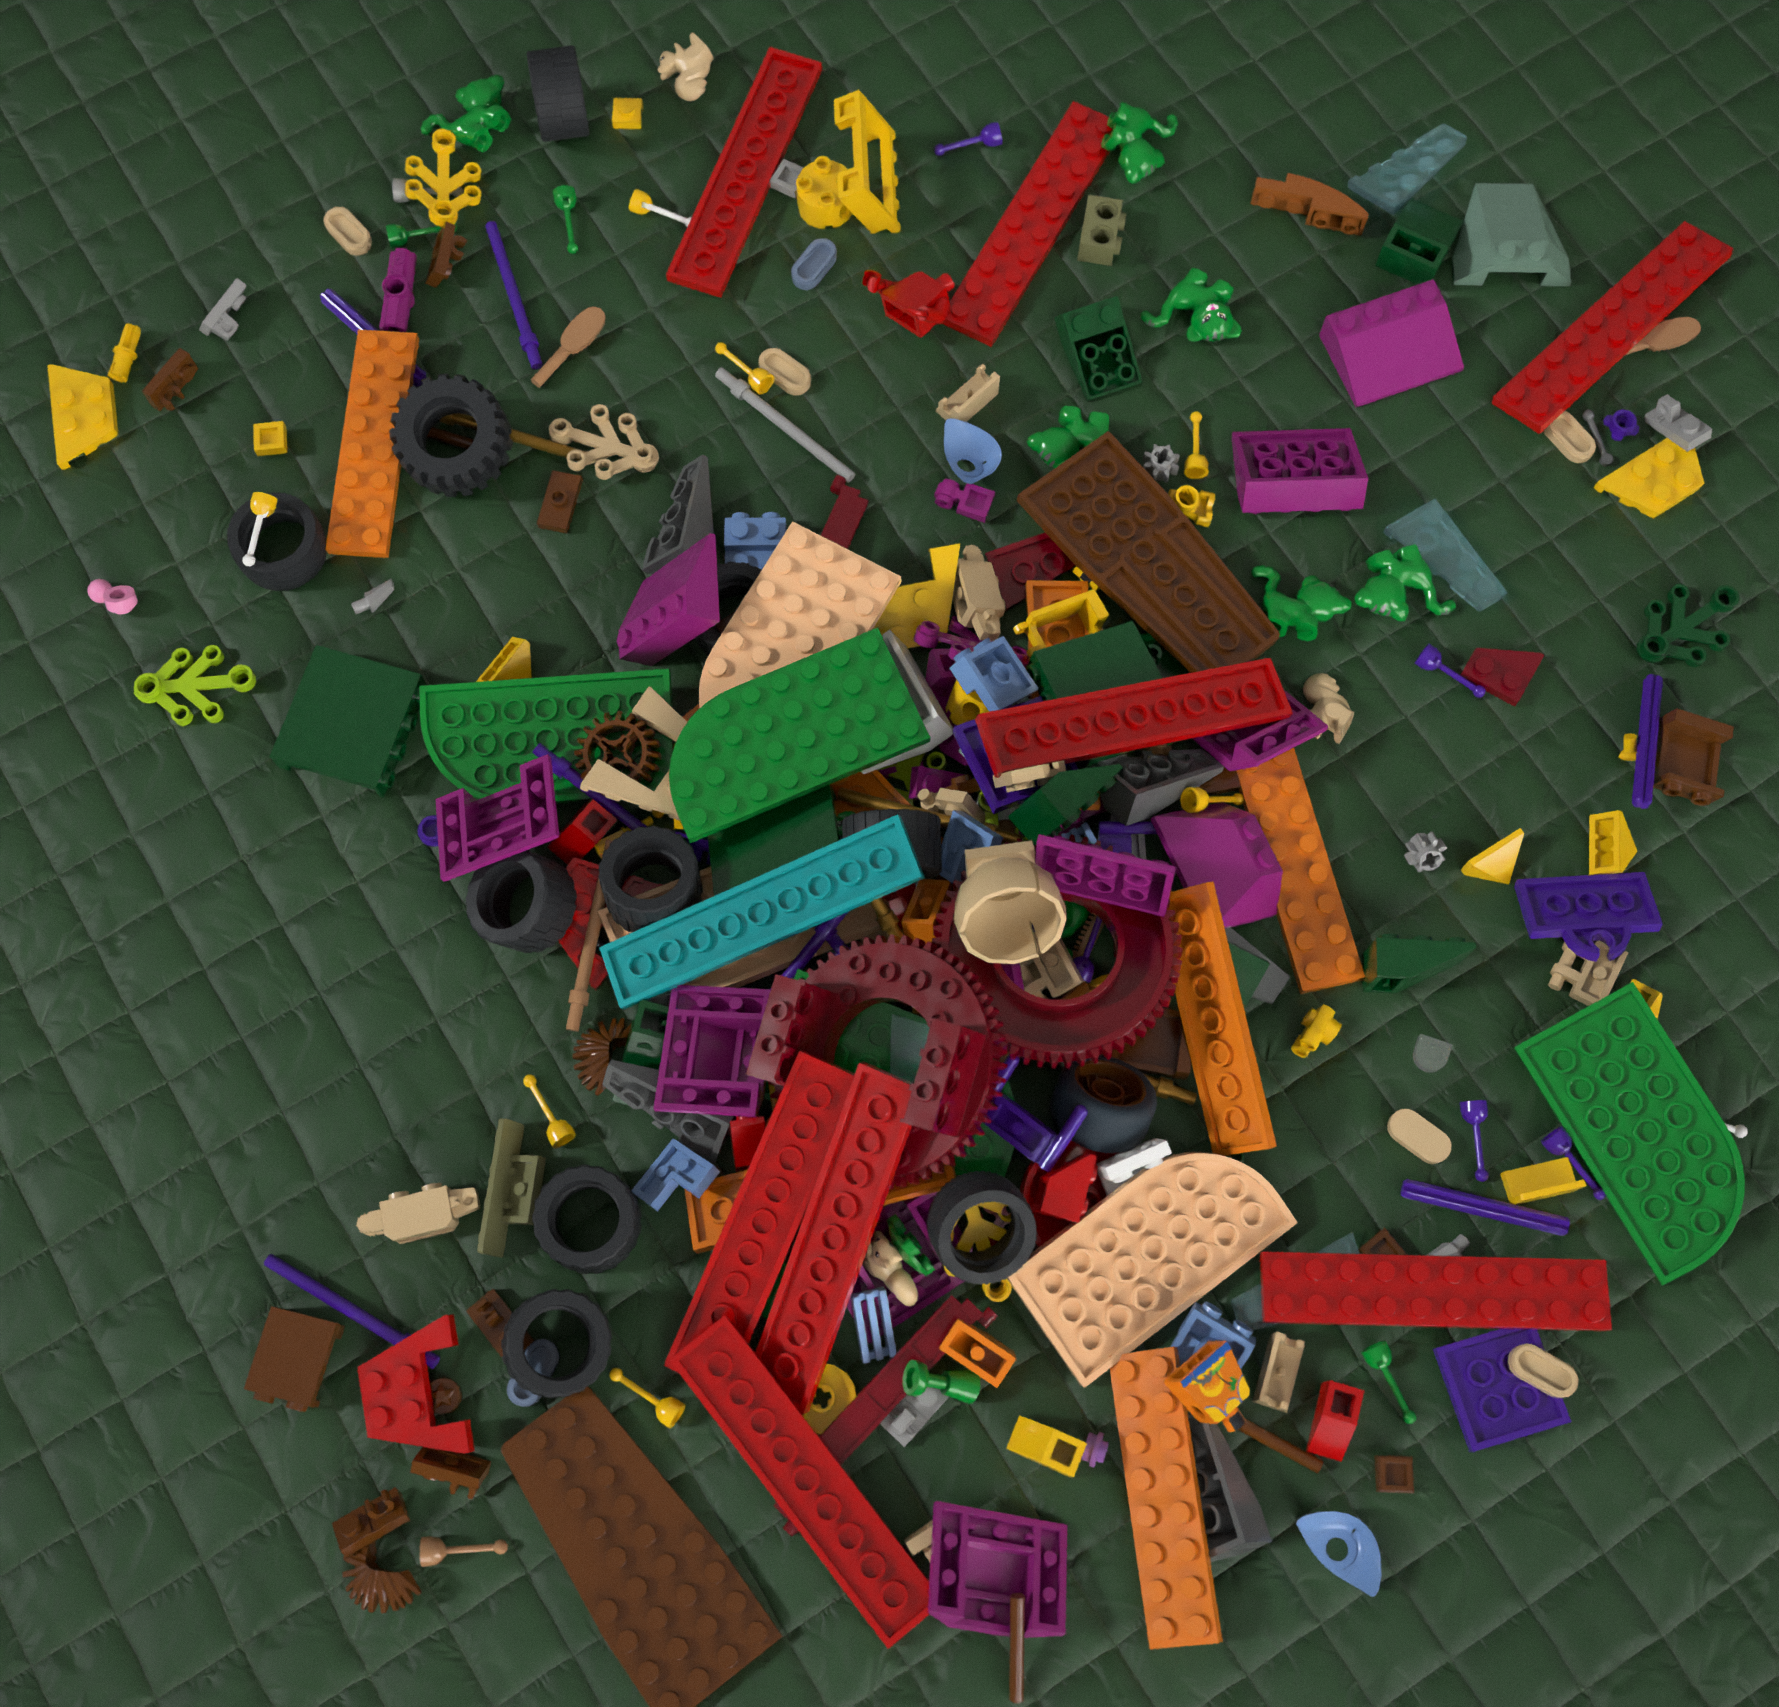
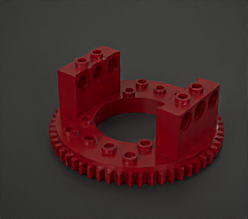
M1071 834L1069 837L1071 842L1082 845L1088 844V837H1084L1081 842H1076L1075 835ZM1017 838V843L1023 842V840L1021 838ZM1097 841L1095 845L1101 847V841ZM1037 844L1034 846V849H1035V860H1036V847H1037ZM1110 845L1106 850L1113 852V846ZM963 870L961 872L962 882L953 881L954 891L947 890V902L940 903L941 913L936 914V923L938 925L933 926V936L936 938H932V943L937 945V949L941 947L948 950V956L953 954L959 957V963L968 964L970 966L968 973L974 972L979 976L976 983L981 982L987 986L983 994L991 995L994 998L988 1007L993 1006L999 1009V1013L993 1020H999L1004 1025L997 1030L998 1034L1006 1036V1040L999 1043V1048L1010 1052V1060L1014 1061L1019 1055L1023 1057L1024 1064L1026 1065L1033 1059L1037 1061L1038 1067H1042L1044 1061L1050 1062L1051 1067L1056 1069L1058 1062H1064L1065 1067L1070 1068L1072 1061H1077L1080 1067H1083L1087 1058H1090L1096 1064L1101 1054L1110 1059L1113 1049L1117 1050L1120 1054L1123 1053L1125 1042L1134 1046L1136 1043L1135 1034L1144 1038L1147 1032L1145 1026L1153 1029L1156 1024L1155 1017L1162 1018L1165 1010L1163 1007H1169L1171 997L1168 995L1174 996L1176 985L1173 983H1178L1180 973L1177 971H1180L1182 961L1178 958H1181L1183 948L1178 947L1181 944L1182 936L1176 934L1179 930V922H1172L1175 918V910H1167L1170 906V899L1165 917L1060 892L1064 901L1082 905L1087 911L1095 913L1105 923L1113 938L1112 952L1113 956L1116 957V961L1108 977L1094 990L1072 999L1051 1000L1037 997L1018 987L1007 976L1000 963H988L967 951L954 921L955 902L960 886L967 879L966 871Z
M890 934L888 940L881 935H877L876 941L865 937L863 945L854 940L851 942V949L843 945L840 946L839 955L829 952V960L827 962L819 959L817 961V970L811 968L807 970L809 977L806 980L802 978L795 980L775 974L746 1075L768 1081V1085L775 1087V1091L770 1094L772 1099H779L799 1050L802 1049L834 1064V1055L839 1038L845 1027L857 1014L878 1003L890 1001L903 1002L912 1006L924 1017L930 1030L924 1049H920L919 1056H922L915 1082L914 1084L911 1083L909 1090L912 1092L904 1119L900 1118V1122L912 1125L890 1189H893L895 1184L897 1187L905 1188L908 1181L910 1184H920V1176L922 1179L931 1180L932 1170L935 1173L943 1174V1163L948 1166H955L954 1155L959 1157L967 1155L964 1149L965 1145L976 1146L972 1136L974 1134L981 1136L985 1134L980 1126L981 1123L991 1124L992 1119L987 1115L988 1110L997 1111L998 1106L992 1102L993 1097H1002L1003 1093L996 1089V1085L1005 1083L1006 1079L998 1074L1000 1070L1007 1068V1064L1000 1062L999 1057L1008 1053L1006 1049L999 1048V1043L1006 1040L1005 1035L997 1033V1030L1004 1026L1003 1022L993 1020L999 1013V1009L993 1006L988 1007L994 998L991 995L983 994L987 986L981 982L976 983L979 976L974 972L968 973L970 968L968 964L959 963V957L953 954L948 956V950L941 947L937 949V945L931 942H927L925 945V941L919 938H915L913 941L912 938L903 935L900 940V937Z

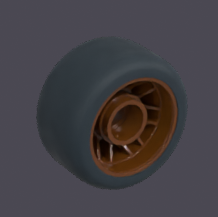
M1099 1055L1098 1063L1096 1064L1090 1058H1087L1083 1067H1080L1077 1061H1072L1070 1068L1063 1067L1051 1098L1050 1111L1055 1125L1061 1131L1077 1105L1085 1106L1088 1114L1071 1141L1093 1151L1120 1153L1135 1148L1145 1138L1156 1110L1157 1098L1153 1085L1138 1069L1113 1057L1107 1059L1105 1056Z

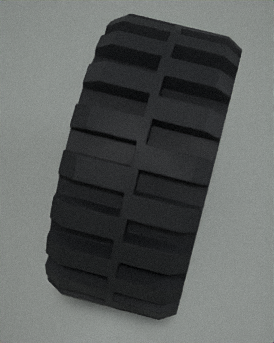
M448 373L438 374V380L433 381L431 377H427L422 380L423 385L416 388L414 385L407 390L410 395L406 399L401 397L396 404L400 410L398 413H392L390 422L395 428L389 430L390 440L394 444L392 447L393 452L403 468L421 487L425 486L430 492L437 495L442 491L446 497H456L457 492L461 491L464 496L473 494V488L479 487L480 490L488 487L489 485L486 481L491 477L496 480L501 475L498 469L500 465H507L509 456L506 450H512L513 443L509 436L512 433L510 423L494 395L489 389H485L480 382L475 379L469 382L466 376L456 374L454 379H451ZM451 414H466L476 420V437L465 452L452 458H437L428 453L426 447L427 437L432 426L438 420Z

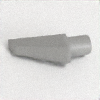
M392 579L365 592V598L351 603L356 615L369 609L372 613L375 612L394 591Z
M1460 1234L1451 1243H1442L1426 1256H1462L1461 1252L1470 1243L1465 1236Z

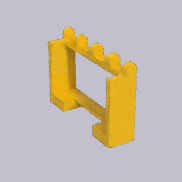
M860 90L834 99L835 125L840 130L852 126L854 157L853 168L837 173L838 199L872 234L888 229L891 233H898L901 231V225L897 221L899 201L896 199L895 186L898 185V177L894 173V162L897 160L896 152L893 150V140L896 138L895 131ZM875 139H880L883 204L869 189L867 142Z
M1095 589L1030 612L1026 621L1017 624L1013 630L1016 635L1026 633L1033 646L1026 651L1028 657L1031 658L1034 651L1047 648L1037 628L1078 613L1089 634L1103 630L1102 625L1109 614Z

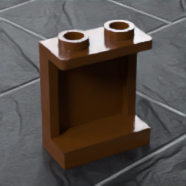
M1678 708L1660 717L1653 788L1661 790L1664 795L1680 796L1700 806L1710 805L1712 802L1724 797L1725 790L1716 787L1721 744L1733 738L1734 726Z
M1165 1009L1162 1018L1155 1017V1027L1152 1029L1145 1026L1147 1032L1144 1038L1135 1034L1136 1043L1134 1046L1125 1042L1123 1053L1120 1054L1117 1050H1112L1111 1057L1132 1065L1142 1073L1186 1080L1190 1074V1054L1180 1012L1176 1010Z
M271 1306L244 1389L255 1392L253 1396L255 1400L271 1404L274 1403L275 1398L287 1400L286 1408L306 1412L308 1406L318 1408L320 1401L316 1400L328 1360L335 1339L342 1338L345 1326Z

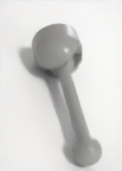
M393 178L394 202L404 203L411 200L405 195V183L408 180ZM459 187L449 195L458 197L464 193L462 187ZM423 188L429 194H437L432 188Z

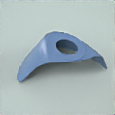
M953 418L946 420L944 452L955 474L968 484H973L992 474L999 466L1002 457L1001 448L997 441L989 433L977 426ZM959 460H968L974 464L975 470L972 472L963 471L958 467L957 462Z
M1330 1511L1308 1514L1297 1521V1526L1306 1543L1327 1569L1369 1596H1375L1378 1593L1381 1581V1556L1374 1535L1360 1519L1350 1514ZM1332 1538H1341L1347 1544L1348 1554L1342 1561H1333L1326 1553V1544Z

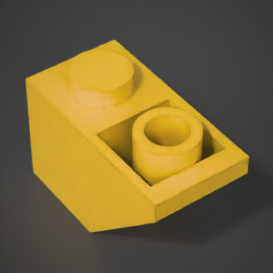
M1019 1415L1006 1449L1072 1478L1076 1473L1087 1443Z

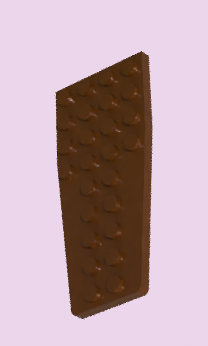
M1109 431L1018 494L1016 501L1068 558L1190 673L1253 661L1278 640L1279 631L1173 499Z
M589 1386L579 1393L563 1398L502 1445V1455L599 1631L649 1707H695L783 1636L721 1545Z

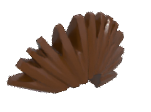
M616 1018L612 1019L609 1032L602 1021L598 1022L601 1034L588 1028L586 1030L588 1034H581V1038L584 1040L577 1039L576 1041L580 1046H575L573 1049L576 1053H573L572 1058L581 1061L574 1065V1070L582 1071L577 1075L578 1079L582 1080V1085L587 1084L586 1089L588 1091L597 1087L595 1091L597 1096L606 1089L602 1084L608 1064L612 1060L613 1051L616 1047L626 1046L631 1024L625 1030L624 1018H621L618 1024Z
M376 1540L347 1558L344 1556V1561L355 1566L354 1569L342 1572L343 1578L355 1577L345 1589L347 1592L351 1591L350 1599L356 1597L355 1605H359L362 1602L361 1609L366 1610L368 1607V1612L374 1613L380 1603L381 1613H387L389 1604H391L393 1611L399 1610V1605L401 1608L406 1607L405 1601L408 1604L414 1601L412 1591L417 1595L422 1593L409 1569L402 1572H394L379 1568L374 1562L376 1560L375 1554L377 1553L375 1547Z

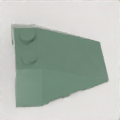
M1476 183L1451 260L1453 285H1483L1488 272L1539 273L1540 286H1570L1569 258L1534 185Z

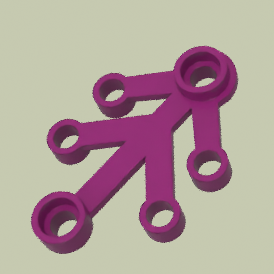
M957 616L952 617L949 630L961 637L940 632V627L931 621H923L921 625H918L913 637L917 644L926 648L937 647L938 641L951 644L948 656L952 660H954L953 658L958 653L967 648L974 651L973 648L983 641L979 640L978 636L971 632L968 627L960 624ZM1018 646L1011 647L1026 669L1029 661L1026 653L1027 650Z

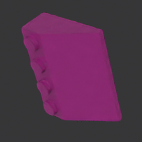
M1434 279L1327 315L1319 334L1355 407L1452 375L1464 369L1447 304Z
M1351 428L1232 432L1231 439L1237 495L1242 513L1259 514L1261 512L1289 513L1291 511L1319 512L1321 510L1349 511L1351 509H1363L1368 476Z
M709 533L642 582L619 629L617 636L619 659L653 666L720 622L715 534Z
M1038 835L1035 864L1051 873L1060 892L1165 917L1176 867L1170 866L1162 860L1149 861L1136 858L1135 855L1128 852L1115 853L1107 851L1095 844L1082 845L1074 843L1061 836L1048 837Z

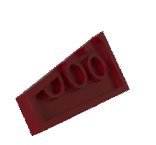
M1046 533L989 551L984 555L985 561L992 563L994 573L998 577L1001 598L1005 601V612L1026 599L1025 586L1027 580L1054 581L1076 566Z

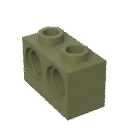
M1088 195L1077 261L1112 266L1113 254L1119 255L1122 237H1117V231L1124 230L1126 213L1121 212L1123 200Z

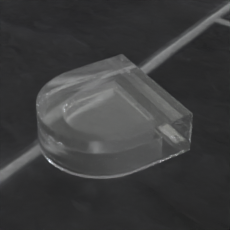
M1420 1034L1417 1037L1413 1051V1060L1416 1066L1428 1073L1439 1071L1448 1061L1452 1044Z

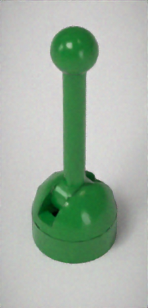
M562 185L553 190V198L557 208L565 213L569 240L567 251L575 254L578 252V245L574 241L570 210L573 209L577 202L576 190L572 186Z
M400 224L386 225L391 249L404 246L408 241V237L437 233L442 228L436 226L407 231Z
M1386 1340L1363 1349L1361 1354L1365 1362L1373 1369L1382 1370L1403 1411V1421L1407 1424H1413L1416 1421V1414L1414 1411L1409 1410L1388 1369L1392 1361V1353Z

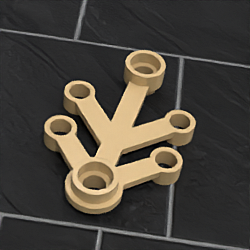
M602 404L593 406L590 412L592 422L598 425L603 437L572 428L571 423L563 418L555 419L549 426V435L553 442L568 445L575 441L596 448L585 453L580 450H572L567 454V462L569 468L574 471L582 470L586 465L596 462L595 473L602 480L610 479L614 474L633 467L642 473L650 472L659 461L657 449L650 444L643 443L636 429L635 416L630 413H624L618 418L619 430L627 435L631 446L622 444L609 421L608 408ZM599 413L604 414L603 416H596ZM625 422H631L630 425H624ZM614 455L624 457L614 462L606 459ZM574 459H581L579 462L572 461ZM604 467L608 468V470L601 471L600 469Z

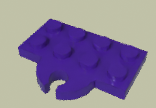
M1645 872L1517 879L1514 886L1529 938L1562 937L1569 949L1576 955L1589 961L1597 962L1600 956V949L1594 945L1593 941H1602L1608 946L1607 958L1609 961H1612L1624 953L1631 938V933L1659 932L1663 925Z

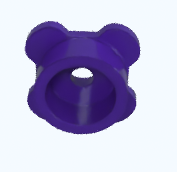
M1619 410L1613 416L1607 415L1603 420L1604 425L1609 427L1611 431V438L1615 441H1621L1623 437L1628 435L1635 436L1639 432V426L1636 425V416L1629 410Z

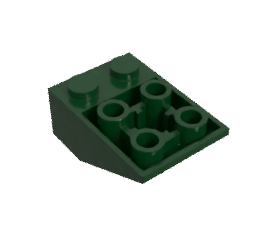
M1411 198L1386 238L1375 266L1417 285L1433 280L1464 221Z
M1118 296L1054 317L1062 347L1087 401L1143 383Z
M1120 764L1058 772L1016 808L1008 818L1035 846L1039 834L1055 837L1063 830L1062 827L1066 829L1075 822L1082 813L1079 808L1084 812L1099 799L1100 794L1097 791L1099 790L1101 794H1104L1117 782L1113 776L1123 767Z
M1397 934L1379 935L1362 954V968L1365 974V978L1362 980V992L1396 994L1460 964L1477 948V943L1466 942L1465 938L1450 937L1446 938L1445 941L1432 940L1431 936L1426 935L1414 936L1412 939H1399Z
M640 1000L634 1012L622 1062L659 1070L669 1010L668 1006ZM613 1094L612 1102L628 1105Z

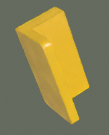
M1568 1157L1500 1173L1509 1203L1514 1205L1574 1192L1586 1186L1584 1179L1575 1180Z

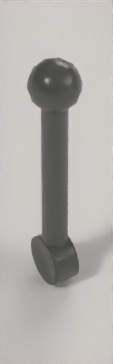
M1590 409L1585 410L1582 418L1588 422L1601 454L1599 462L1602 466L1608 467L1613 462V457L1606 452L1593 420L1594 412Z

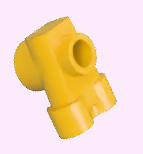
M1189 485L1181 486L1178 490L1170 489L1168 491V495L1188 519L1194 520L1195 525L1209 527L1213 515L1212 507L1215 501V493L1203 490L1198 493L1194 487Z
M1323 1004L1317 1010L1311 1008L1301 1021L1305 1028L1291 1047L1294 1054L1306 1058L1310 1051H1316L1320 1042L1327 1046L1336 1037L1342 1024L1333 1018L1335 1011L1331 1007Z

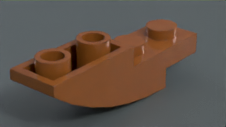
M1287 173L1285 182L1257 177L1251 199V204L1263 208H1274L1293 214L1307 215L1305 225L1314 226L1319 229L1326 228L1341 231L1346 234L1362 235L1369 215L1358 203L1336 189L1321 182Z

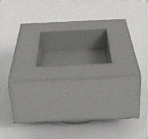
M783 159L770 179V187L796 199V180L803 167Z

